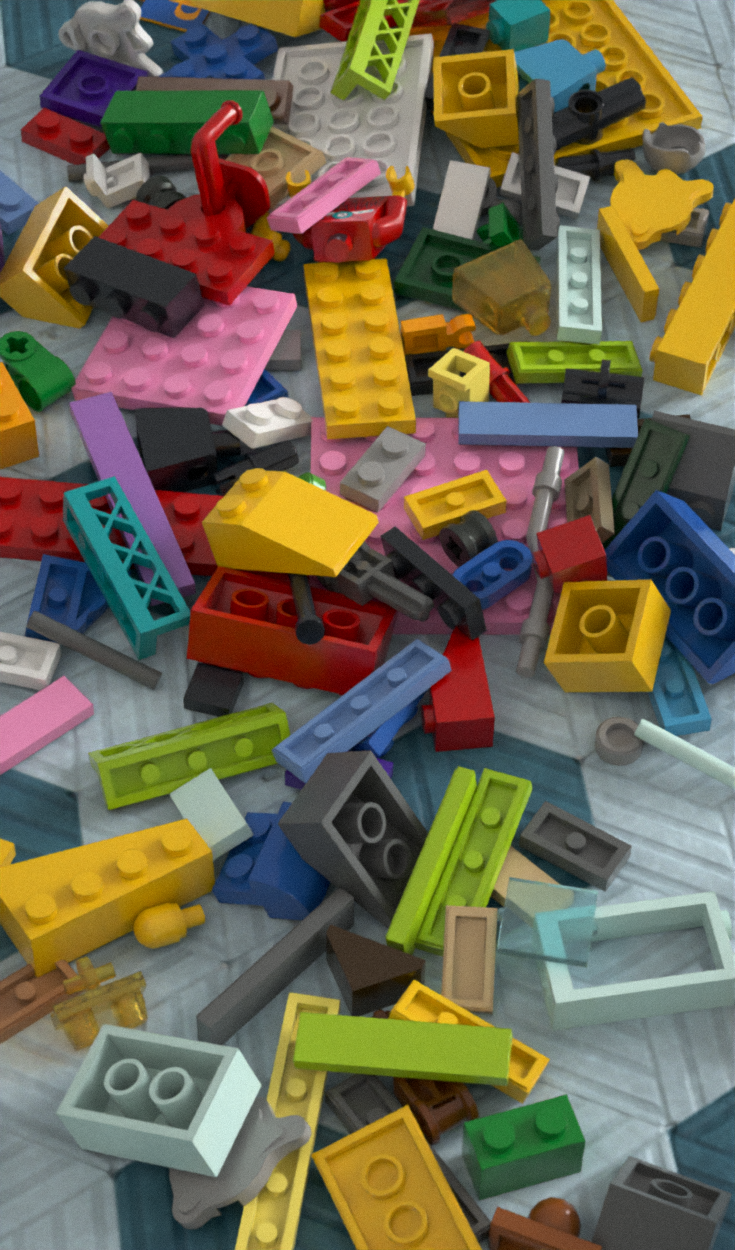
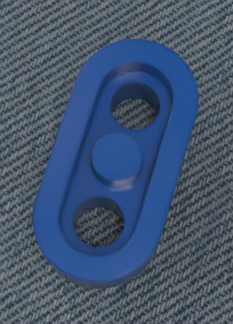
M502 540L494 543L457 568L453 576L480 599L482 610H484L529 579L532 570V553L527 546L518 541Z

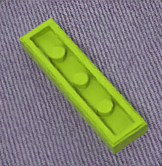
M460 766L454 770L385 936L387 946L410 955H413L415 951V939L477 787L474 770Z
M484 768L415 939L416 949L443 957L446 905L486 908L532 791L531 781Z
M300 1012L293 1062L295 1069L508 1086L513 1034L512 1029Z

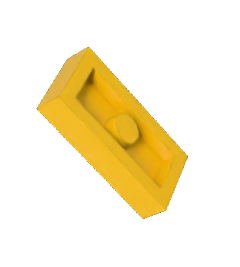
M486 469L404 496V510L422 540L438 536L441 529L448 524L460 523L461 517L470 510L480 512L487 519L506 513L507 500Z

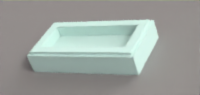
M211 768L169 794L183 818L189 820L212 850L213 861L254 835Z

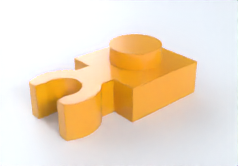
M443 314L402 320L400 335L404 355L444 351L447 347H454L456 349L467 348L475 342L471 331L476 330L472 315H459L450 322H445Z

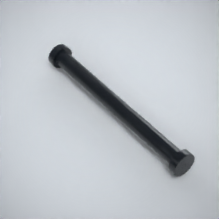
M287 573L298 619L295 624L296 636L304 644L318 643L324 637L325 628L323 621L316 615L308 577L303 574Z

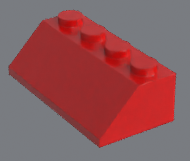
M219 566L191 609L186 659L247 672L256 678L277 679L293 683L299 688H316L343 696L385 663L398 611L385 603L372 600L361 606L341 593L310 587L316 615L323 621L325 634L318 643L304 644L296 636L295 624L298 619L288 581Z

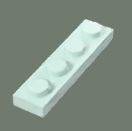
M560 225L556 238V340L599 345L602 334L600 230Z

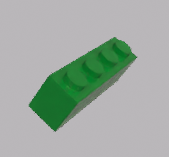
M263 90L116 91L100 124L112 154H191L193 136L221 108L223 102L233 100L242 109V120L236 125H230L215 141L217 153L260 154L274 120Z

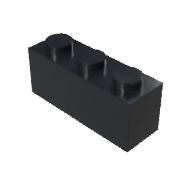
M96 236L64 267L70 293L78 303L92 306L109 313L115 318H123L141 325L151 332H159L175 338L204 306L195 273Z

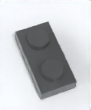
M547 801L543 803L520 834L519 847L605 892L630 858L632 848L630 844Z

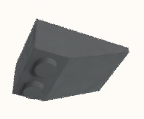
M371 750L327 753L282 816L278 826L306 863L338 889L342 888L354 897V901L389 929L428 832Z

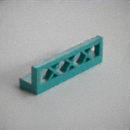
M113 476L64 492L63 522L138 661L156 655L157 636L189 625L190 610L116 477ZM110 494L115 503L112 513L108 514L93 509L89 501ZM113 528L133 535L135 540L130 549L111 543L109 536ZM132 563L150 568L153 571L154 576L150 584L130 578L128 571ZM153 598L171 604L175 613L153 620L147 608Z

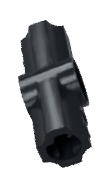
M631 77L600 92L580 90L573 93L568 99V106L553 113L552 132L556 138V151L574 142L581 145L596 143L602 138L604 128L644 110L646 98L641 91L640 84Z

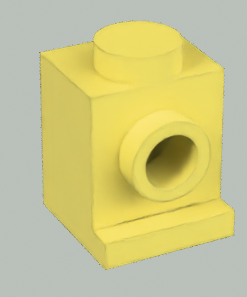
M452 348L428 369V377L433 379V407L445 412L446 418H458L459 401L489 402L490 363ZM460 371L466 373V375L460 377Z

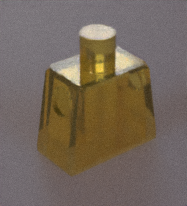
M521 239L454 269L453 302L496 335H505L522 326L532 336L541 335L548 329L551 323V318L547 314L550 306V280Z

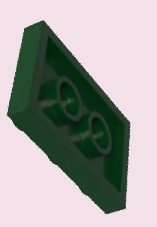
M422 227L394 280V293L514 325L540 271L541 257Z

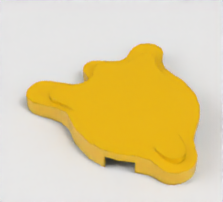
M620 160L615 163L614 176L618 185L613 189L610 206L616 209L638 250L645 249L650 244L660 241L662 233L671 232L676 229V236L679 235L690 222L693 209L713 197L714 186L708 180L684 181L668 169H662L656 175L649 176L645 175L638 165L631 160Z

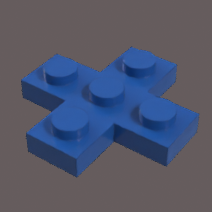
M202 23L197 27L188 29L183 35L170 41L173 53L183 62L174 65L172 69L161 74L159 77L266 80L264 73L254 64L278 51L276 38L264 28L249 24L239 28L235 33L222 40Z

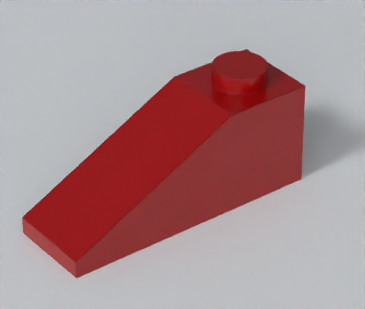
M456 628L452 631L443 656L448 658L452 671L430 687L429 704L421 705L424 734L432 733L435 752L493 747L495 715L479 636L471 641Z

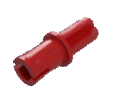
M480 340L472 343L463 351L490 363L489 393L497 402L530 403L527 397L510 379V370L507 367L502 368L489 354Z

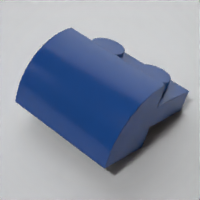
M283 802L278 814L247 812L244 820L254 835L229 851L212 888V892L219 903L263 906L270 918L303 920L322 903L330 881L302 859L278 826V822L292 804L291 802Z

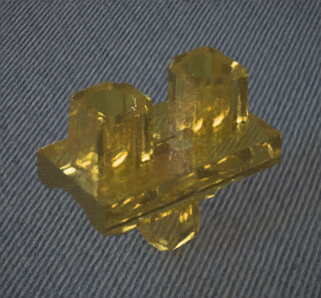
M85 956L76 960L79 975L62 981L67 996L85 990L86 993L53 1005V1013L50 1014L55 1030L63 1028L66 1037L74 1049L78 1051L92 1045L96 1039L100 1028L94 1015L112 1009L119 1027L133 1029L146 1023L148 1015L143 993L147 984L142 972L139 971L100 986V983L116 977L114 967L110 962L94 969L89 958Z

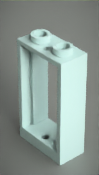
M715 891L534 915L531 944L552 1031L734 1005L735 953H733L729 941L732 939V924L728 911L720 910ZM704 926L716 970L573 989L563 945Z

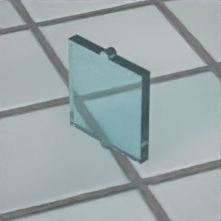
M509 877L504 908L498 910V920L501 922L496 953L587 968L591 937L597 935L598 924L594 922L598 891Z

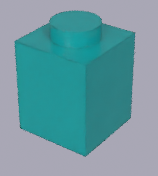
M498 0L490 3L489 21L486 24V30H490L489 39L502 50L514 49V52L548 42L550 9L541 0Z

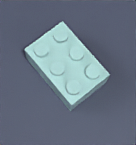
M103 1024L56 1115L81 1149L217 1177L256 1098L261 1083L238 1048Z

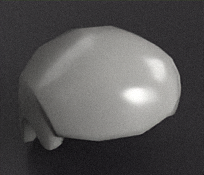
M661 122L653 134H650L648 129L643 131L644 157L647 163L657 172L662 169H668L676 175H681L690 171L702 161L705 155L704 137L694 127L683 124L668 126Z

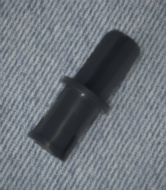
M632 148L599 152L598 149H592L589 154L560 157L556 159L554 166L589 176L596 182L601 181L603 176L614 175L616 162L620 160H636V156Z
M284 441L255 455L251 452L246 453L243 460L219 471L211 472L210 479L213 486L226 480H231L220 485L215 490L217 495L225 496L246 470L261 468L265 471L282 472L299 463L298 453L290 441Z

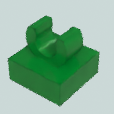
M501 203L489 208V223L477 229V234L481 240L487 244L523 253V229L505 204Z

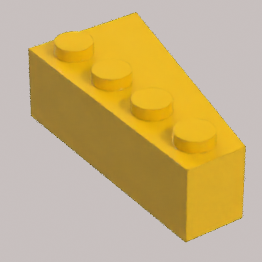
M186 818L0 867V924L26 963L32 965L35 976L39 978L55 970V963L62 959L69 963L133 931L135 919L143 910L165 903H170V905L177 903L181 907L211 892L215 884L212 850Z

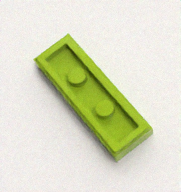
M571 341L510 342L507 349V356L516 384L564 383L566 368L600 372L602 359L611 360L610 373L641 377L643 373L632 341H600L599 345Z

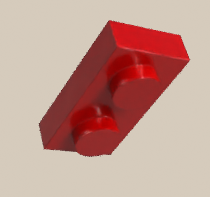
M45 107L21 129L23 143L73 165L86 164V157L91 154H95L99 159L110 149L104 133Z

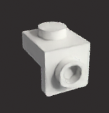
M138 153L105 168L96 155L91 154L86 157V174L83 176L84 183L88 192L93 197L98 196L105 207L109 209L136 198L142 184L150 179L149 163L142 153Z

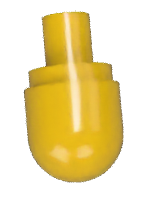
M170 903L161 904L143 910L136 917L133 927L134 935L138 942L147 948L164 947L185 938L187 935L186 929L205 924V915L200 904L180 909L177 903L171 905Z

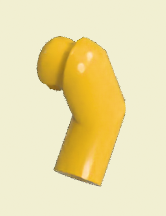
M267 212L254 223L252 235L272 240L275 254L272 256L273 259L283 261L288 256L291 245L287 240L282 239L280 233L270 229L267 219L270 213Z

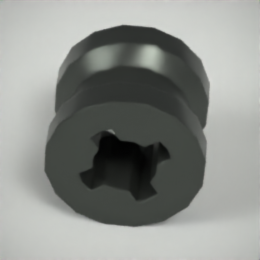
M470 510L461 517L460 523L448 524L441 529L439 534L441 546L446 555L459 567L498 542L491 523L476 510Z

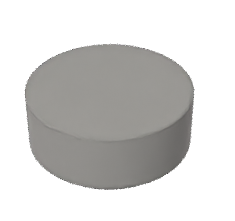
M612 717L603 721L598 726L595 737V750L598 756L605 762L618 766L635 762L640 757L644 744L643 740L634 736L638 724L625 717Z

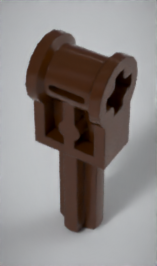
M379 1009L373 1013L371 1018L388 1019L391 1011ZM393 1077L394 1095L403 1107L409 1106L424 1137L431 1146L439 1143L440 1136L464 1124V1122L479 1119L476 1103L463 1082Z

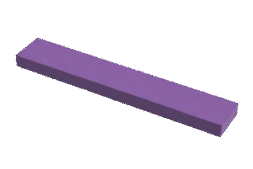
M108 392L69 402L70 414L98 481L113 476L116 477L181 596L186 597L196 594L194 579L113 393ZM110 494L105 497L112 512L115 503ZM119 530L126 547L130 549L135 540L133 535ZM133 563L140 581L150 584L154 576L153 571L150 568ZM153 598L150 601L151 606L164 603Z

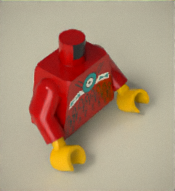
M393 166L386 170L385 177L392 192L391 196L348 198L302 234L293 233L294 238L306 249L314 251V259L317 262L341 263L344 261H369L374 259L387 244L397 240L403 232L408 203L404 196L409 195L415 188V182L409 167L406 166L404 176L397 179ZM305 170L306 179L301 183L292 182L290 171L286 174L285 179L290 198L311 184L308 170Z

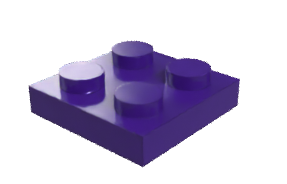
M77 50L39 95L40 107L42 109L45 107L61 115L102 128L100 122L115 92L136 91L138 76L147 77V71Z

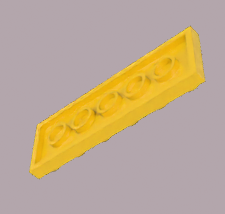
M387 259L303 264L304 283L327 440L379 436L387 426L404 434L416 433V417Z

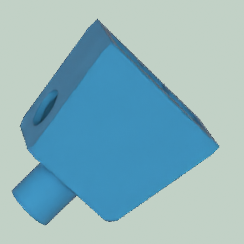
M562 39L514 52L519 77V92L535 78L550 80L551 97H553L555 103L554 113L568 106V99L573 93L580 90L595 91L597 74L604 72L606 68L604 57L600 51L594 49L582 55L567 40Z

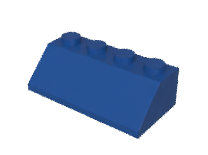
M655 490L605 549L607 571L615 580L651 579L671 610L665 636L709 684H715L735 673V555L683 500Z

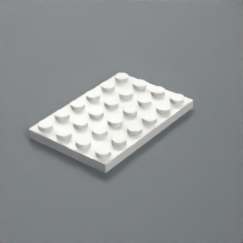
M432 34L408 36L391 94L385 100L358 84L344 101L330 93L347 41L278 48L273 80H289L294 88L289 124H273L272 126L324 153L326 164L310 176L311 183L346 157L374 159L378 162L381 174L349 198L391 196L392 192L385 177L386 170L393 166L397 179L404 176L405 168L408 166L415 182V188L413 192L404 196V198L408 201L407 206H414L427 109L425 92L430 82L434 54ZM384 40L375 41L382 55L391 54ZM376 66L366 67V73L383 82ZM289 194L268 212L272 213L291 199Z

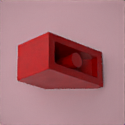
M590 515L536 533L538 551L532 552V559L539 578L544 579L548 577L554 593L562 592L564 582L607 581L606 553Z

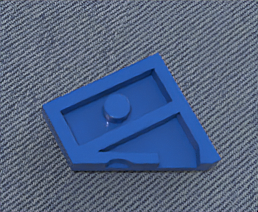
M43 554L28 620L35 610L84 634L109 608L107 601L85 562ZM26 627L25 637L57 643Z

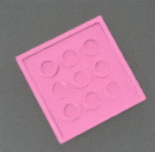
M246 286L230 306L203 298V308L175 338L159 332H151L141 325L112 316L75 380L76 385L71 388L74 399L81 400L112 392L118 407L124 409L204 408L208 411L210 424L222 426L227 410L246 405L297 308L295 294Z

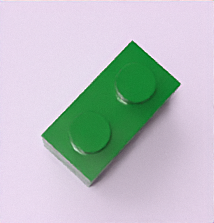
M565 1094L464 1122L462 1157L480 1201L581 1172L586 1140L569 1098Z

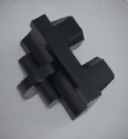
M602 359L600 372L566 368L561 403L636 405L637 418H639L645 377L610 373L611 360Z

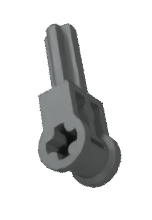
M365 541L336 577L317 576L325 589L341 593L361 606L375 597L409 618L419 620L420 622L426 621L429 618L430 611L434 608L431 598L396 579L392 560L371 549Z

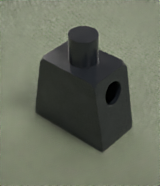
M204 408L135 409L140 458L154 490L187 492L212 485L210 473L217 471V458L241 455L240 439L229 430L212 432L208 411Z

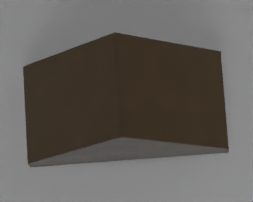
M331 924L327 929L326 961L351 1016H361L396 1004L413 980L424 985L426 960Z

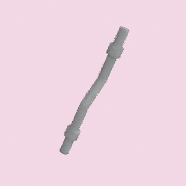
M551 446L547 449L542 472L536 475L532 494L535 497L526 534L528 548L531 553L538 551L536 533L547 529L552 504L559 498L562 486V479L559 475L564 451L557 446ZM533 559L532 563L537 584L529 618L522 623L519 635V642L522 647L516 668V673L524 678H531L535 675L540 650L547 645L550 632L547 619L554 594L548 577L544 579L539 578Z

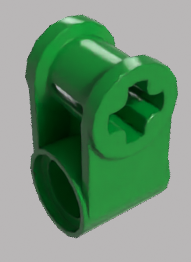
M13 331L4 334L0 338V357L3 360V364L22 398L31 409L41 412L72 391L71 388L76 385L70 368L62 359L54 356L37 342L32 335L27 332Z

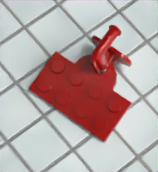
M233 100L223 102L221 108L210 117L192 138L191 156L200 194L179 200L169 209L132 200L99 236L101 239L195 273L202 298L228 306L233 303L275 254L272 240L245 233V229L265 215L271 207L265 180L257 171L248 166L218 158L215 141L230 125H236L242 120V109Z

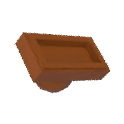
M549 1197L538 1201L529 1212L527 1218L497 1207L490 1223L488 1243L490 1250H602V1246L579 1238L581 1230L579 1215L574 1206L562 1198Z

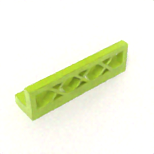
M360 0L330 91L331 94L344 101L357 84L383 100L391 94L419 0H408L407 3L401 4L397 0ZM392 15L399 28L390 29L384 16ZM384 40L391 54L382 55L375 41ZM376 66L383 82L366 73V67Z
M272 702L92 751L88 755L91 767L98 774L105 806L108 810L170 794L210 768L218 780L277 764L272 749L291 734L286 712Z

